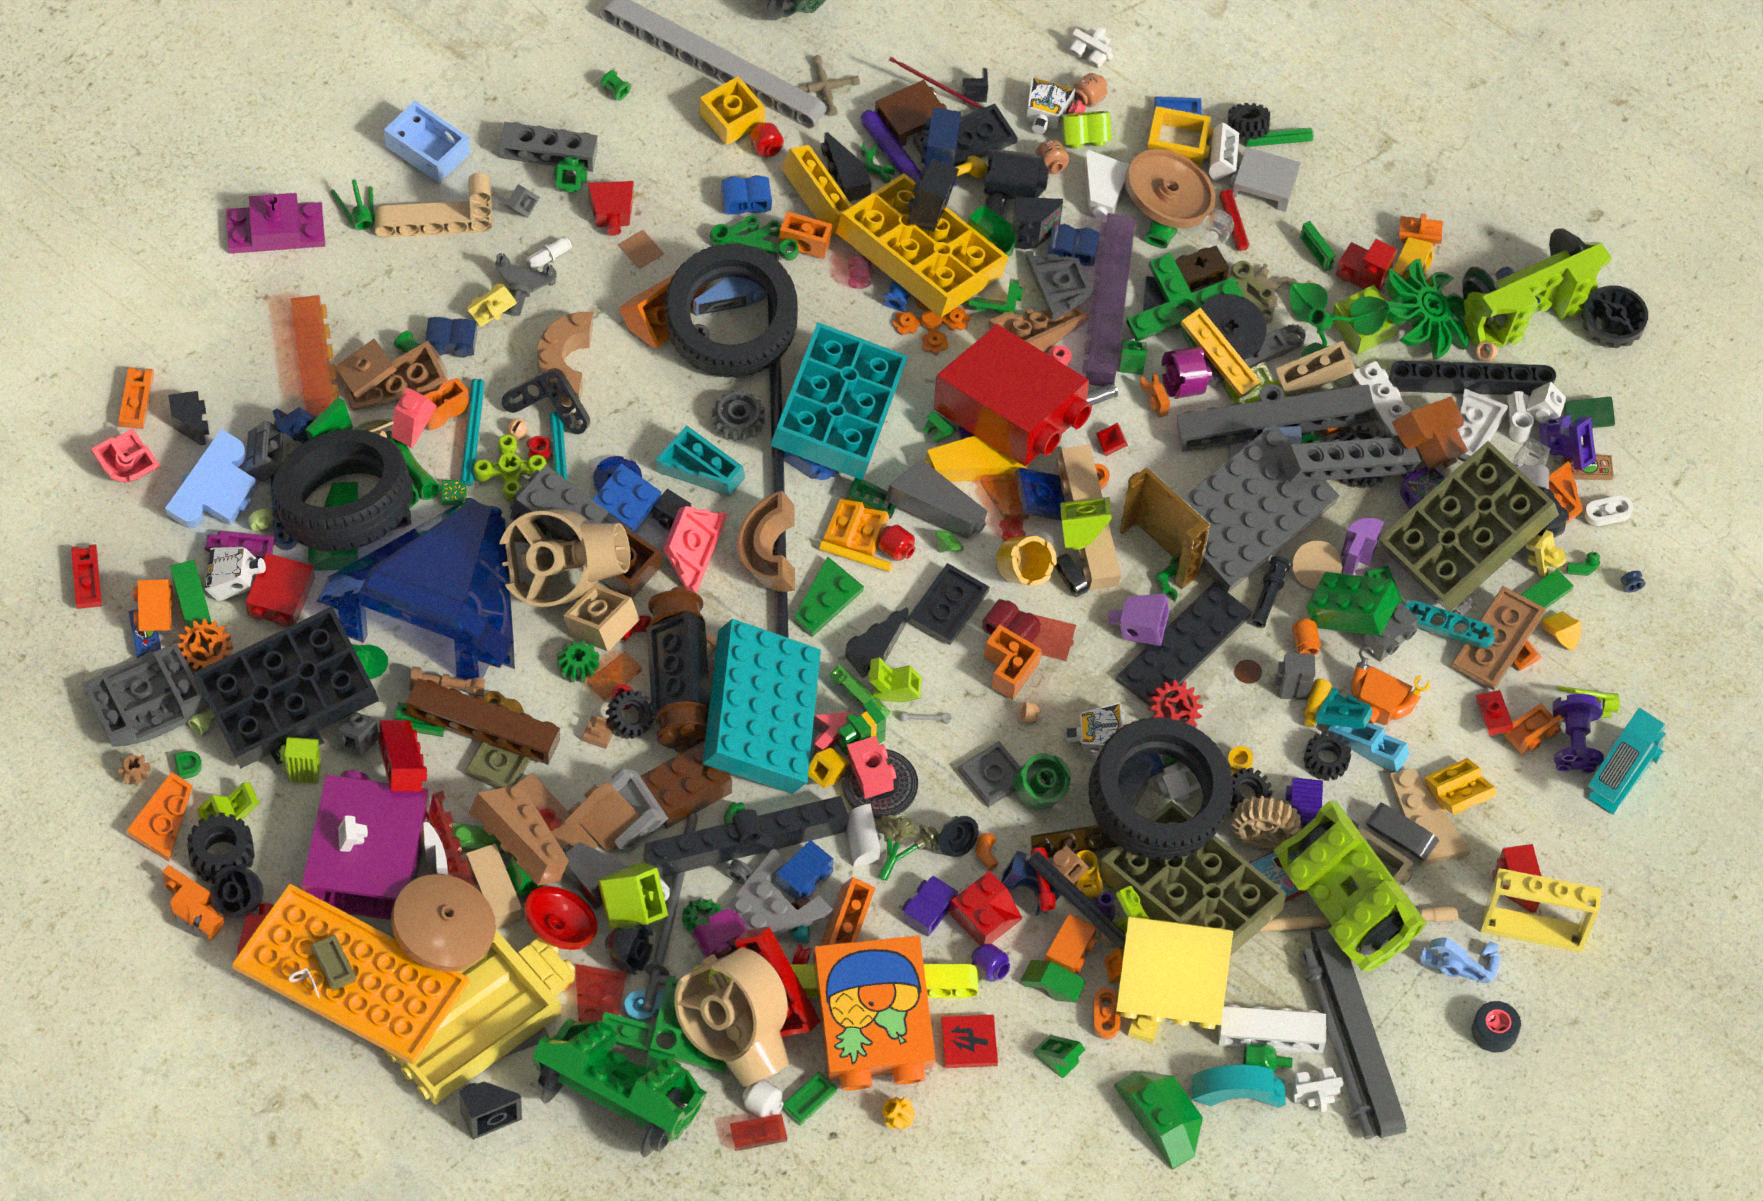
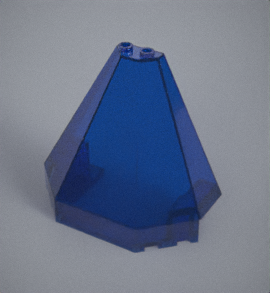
M466 498L465 502L458 503L328 576V580L316 601L338 609L339 620L348 638L362 643L365 642L368 636L365 607L454 639L456 677L464 680L473 678L483 679L489 665L497 668L504 665L515 669L510 591L505 586V584H510L509 568L502 565L503 562L508 561L506 544H499L506 531L505 519L501 516L502 511L498 507L481 504L473 498Z

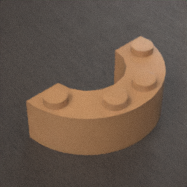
M576 312L557 319L543 332L537 348L538 375L548 369L558 368L565 374L580 401L583 389L582 372L573 370L566 365L564 360L575 350L590 348L593 331V312ZM551 377V378L549 379V382H550V383H552V382L557 383V382H558V379H557L556 377H555V378H552V377ZM562 387L560 390H557L555 393L558 394V393H559L561 390H563L564 388ZM563 395L560 397L561 404L569 407L572 405V401L568 396Z
M783 491L764 498L747 514L738 533L737 550L743 565L763 586L775 591L789 592L795 591V568L783 555L773 556L772 554L773 546L778 536L786 529L795 526L794 503Z

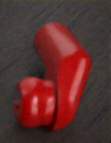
M640 615V620L621 640L627 641L635 632H646L652 617Z

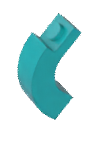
M1225 1065L1209 1068L1191 1075L1192 1100L1208 1106L1237 1098L1255 1099L1277 1108L1286 1105L1285 1081L1274 1077V1070L1253 1065Z

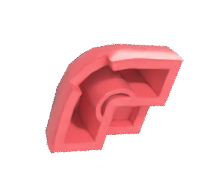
M133 428L114 439L111 437L91 448V452L104 472L115 481L123 483L136 481L160 467L148 446H144Z

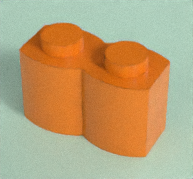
M458 378L448 380L437 391L424 395L437 405L426 427L428 430L437 429L443 426L449 418L462 414L468 408V389Z

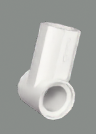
M1523 391L1514 392L1507 396L1510 423L1509 436L1513 441L1519 443L1526 442L1530 438L1534 421L1532 415L1527 411L1528 395L1524 394Z

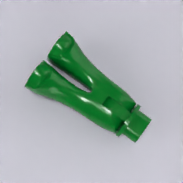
M392 431L385 432L387 439L391 440L401 450L409 475L416 485L415 487L412 483L413 498L409 508L418 502L419 494L422 500H430L437 496L442 488L436 479L417 462L407 445L391 437Z

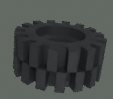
M1248 102L1244 103V105L1239 103L1237 107L1232 106L1228 111V126L1239 133V139L1245 137V140H1249V138L1255 140L1257 136L1263 138L1270 131V111H1268L1267 107L1263 108L1264 105L1261 104L1256 106L1257 103L1249 105Z
M629 690L613 698V701L607 706L609 709L606 710V715H609L607 723L611 722L612 724L609 727L611 731L616 729L617 732L615 734L617 736L623 735L625 739L629 737L633 739L649 730L655 718H652L651 702L648 703L646 701L649 699L647 695L642 697V692L637 691L634 693V690ZM627 705L635 707L639 713V719L634 724L626 722L622 716V710Z
M1326 731L1321 733V737L1317 733L1313 739L1310 738L1306 746L1304 755L1306 769L1310 768L1309 773L1311 775L1317 773L1316 778L1319 780L1321 776H1325L1324 781H1329L1330 776H1332L1333 780H1336L1338 775L1342 777L1348 769L1352 755L1351 747H1348L1347 740L1342 742L1343 736L1340 734L1337 738L1334 737L1335 732H1330V735L1327 736ZM1321 750H1330L1336 754L1337 760L1330 763L1324 762L1318 757V753Z
M1249 767L1247 770L1246 768H1241L1232 775L1233 795L1231 805L1233 807L1230 811L1234 813L1238 803H1242L1245 799L1239 790L1242 784L1250 786L1254 790L1256 798H1261V796L1269 798L1273 795V790H1268L1272 786L1271 782H1265L1268 779L1266 775L1263 777L1259 776L1261 774L1260 770L1253 773L1254 768Z

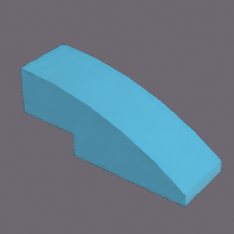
M1369 722L1365 729H1354L1344 726H1330L1328 729L1329 734L1330 732H1335L1334 737L1336 738L1339 734L1343 736L1342 742L1347 740L1348 747H1351V750L1393 772H1398L1410 755L1406 742L1385 735L1384 728Z

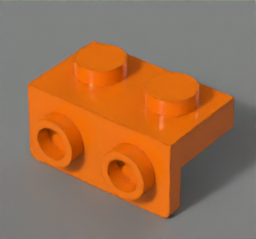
M1540 703L1513 722V731L1502 734L1523 755L1528 750L1531 752L1536 750L1547 737L1550 739L1555 737L1561 731L1560 726L1563 717L1559 714L1554 718L1545 706Z

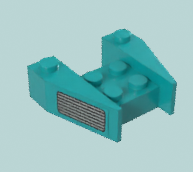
M1639 707L1589 783L1588 787L1593 790L1588 799L1614 815L1652 762L1657 764L1665 752L1662 750L1663 739L1666 736V733L1663 732L1665 730V723Z

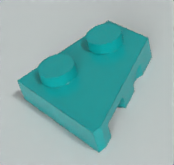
M1331 688L1316 714L1317 724L1365 729L1373 714L1372 706L1365 702H1360L1350 695L1345 698L1339 695L1338 689Z

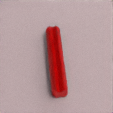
M1230 189L1222 190L1219 198L1236 249L1238 251H1245L1250 243L1233 193Z

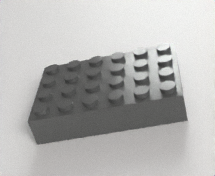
M1275 423L1182 498L1211 524L1202 568L1215 583L1228 593L1335 505L1340 496L1326 480L1289 483L1279 457L1292 442Z

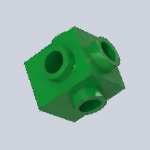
M565 157L564 160H560L558 166H554L553 180H557L556 188H562V191L576 192V190L581 189L582 183L587 182L588 169H584V162H579V158ZM567 170L575 171L576 175L569 176Z

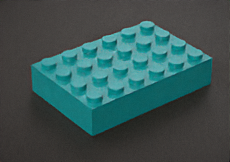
M817 322L770 446L863 480L908 356Z
M733 618L720 628L717 635L702 764L791 794L804 786L808 780L821 649Z

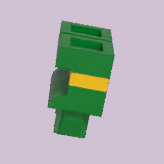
M872 700L863 705V714L858 717L852 714L846 715V724L838 728V735L841 739L837 741V745L846 756L848 755V744L873 736L877 737L879 744L885 741L886 717Z

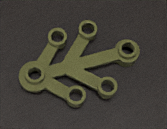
M1236 262L1231 268V276L1228 279L1235 278L1244 298L1253 302L1262 314H1269L1270 317L1265 318L1266 324L1271 323L1274 315L1272 309L1265 307L1247 291V284L1259 293V300L1262 303H1269L1273 300V290L1270 287L1264 286L1254 277V268L1249 262ZM1244 272L1246 273V275H1240L1238 273ZM1268 293L1270 296L1264 297L1262 294Z

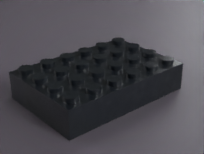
M332 606L193 673L240 769L280 750L282 745H286L287 737L304 738L379 701L375 688Z

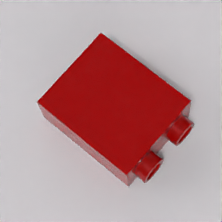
M996 324L936 375L933 410L1023 466H1026L1040 453L1045 456L1050 455L1057 448L1062 434L1068 428H1081L1091 414L1092 405L1087 402L1089 379L999 324Z

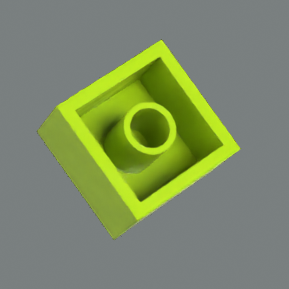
M1372 285L1334 304L1332 314L1353 317L1350 312V306L1355 300L1366 296L1377 297L1383 300L1385 298ZM1387 317L1383 327L1377 333L1362 335L1354 329V321L1333 320L1335 327L1357 355L1396 336L1399 325L1393 323Z

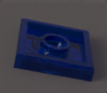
M1019 467L1015 471L1022 513L1062 521L1060 503H1065L1062 493L1060 475Z

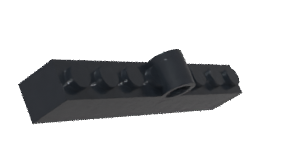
M841 796L759 816L753 809L743 810L734 815L730 823L645 843L643 860L644 863L657 867L659 877L661 878L771 851L774 848L779 849L808 842L809 840L844 833L847 829L849 816Z

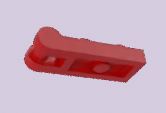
M97 544L89 545L87 548L73 546L71 547L76 608L101 607L102 599ZM90 557V559H86V560H81V559H80V558Z

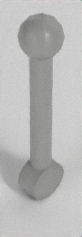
M902 711L899 714L901 721H906L907 719L940 720L944 724H948L952 718L949 713H944L940 716L908 714Z

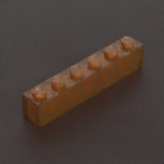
M320 295L291 298L305 408L307 412L318 417L339 397L338 385L332 384V379H336L335 364L330 365L329 359H333L332 344H327L326 339L330 338L329 324H324L323 319L328 318L326 304H321Z

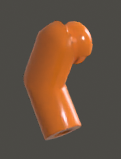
M983 833L978 837L975 853L985 867L992 871L999 864L991 854V848L994 845L993 843H996V838L991 833Z

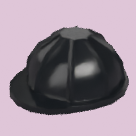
M954 816L944 823L938 838V848L941 853L951 857H961L967 854L974 847L978 838L979 830L975 819L969 816Z

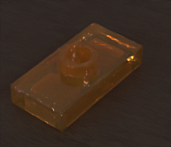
M624 651L587 680V685L605 701L612 695V690L616 686L628 683L642 672V667Z

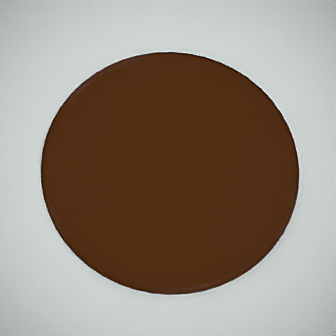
M1242 660L1235 667V675L1241 682L1251 684L1261 678L1262 669L1253 660Z

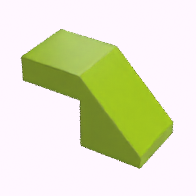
M243 782L228 796L212 795L197 809L200 819L203 818L204 820H207L210 814L216 817L219 816V813H225L226 817H229L230 814L235 815L236 820H238L239 818L244 819L260 803L251 783Z

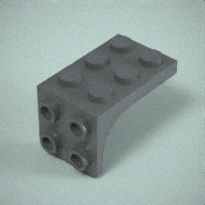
M547 465L541 471L535 470L528 480L530 483L526 488H519L513 497L515 501L510 506L512 510L510 518L513 521L521 513L527 514L535 511L565 509L583 516L590 523H602L609 513ZM544 515L536 519L563 540L580 541L572 527L563 520L550 515Z

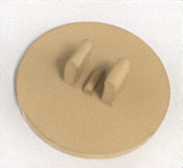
M1314 540L1305 543L1297 550L1293 558L1295 577L1303 586L1310 589H1316L1325 572L1341 573L1342 559L1338 550L1325 541Z

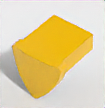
M1561 611L1541 620L1543 629L1553 635L1560 644L1570 650L1576 648L1581 634V622L1578 619L1575 620Z

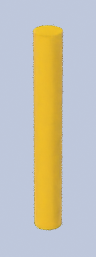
M823 540L819 547L821 551L890 572L892 568V562Z

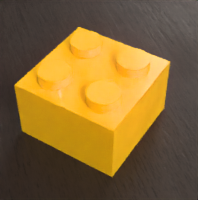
M738 76L701 96L699 114L727 146L752 132L757 124L765 123L766 108Z

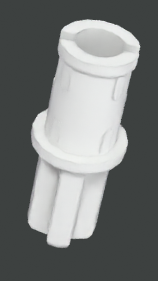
M563 236L550 245H543V249L527 257L528 267L535 270L549 261L554 262L556 257L571 250L572 245L569 239Z

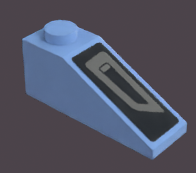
M726 277L693 300V313L698 316L748 307L754 302L762 301L767 291L751 280L740 277Z

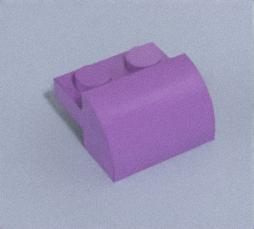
M1362 518L1350 525L1341 555L1344 556L1342 559V568H1344L1342 574L1354 575L1359 562L1369 566L1377 548L1384 521L1375 518Z

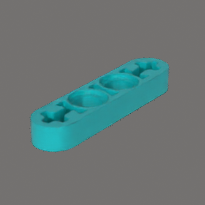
M1413 600L1405 604V607L1411 612H1415L1416 609L1419 611V614H1415L1419 618L1416 625L1418 628L1483 649L1490 647L1495 641L1493 628L1487 623L1420 601ZM1435 616H1442L1444 621L1436 626L1431 624V619ZM1463 623L1467 626V629L1462 633H1456L1453 630L1455 625ZM1487 632L1488 637L1484 636L1482 639H1479V635Z

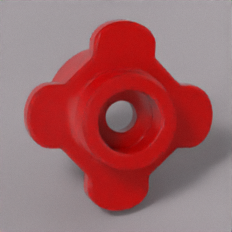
M535 436L528 439L526 442V446L529 447L528 458L533 455H541L545 459H549L552 456V451L549 450L550 439L543 436Z

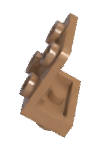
M607 781L599 787L596 785L592 786L584 794L587 799L582 804L578 801L569 809L568 813L570 816L564 823L570 829L581 824L606 851H611L617 846L614 841L641 816Z

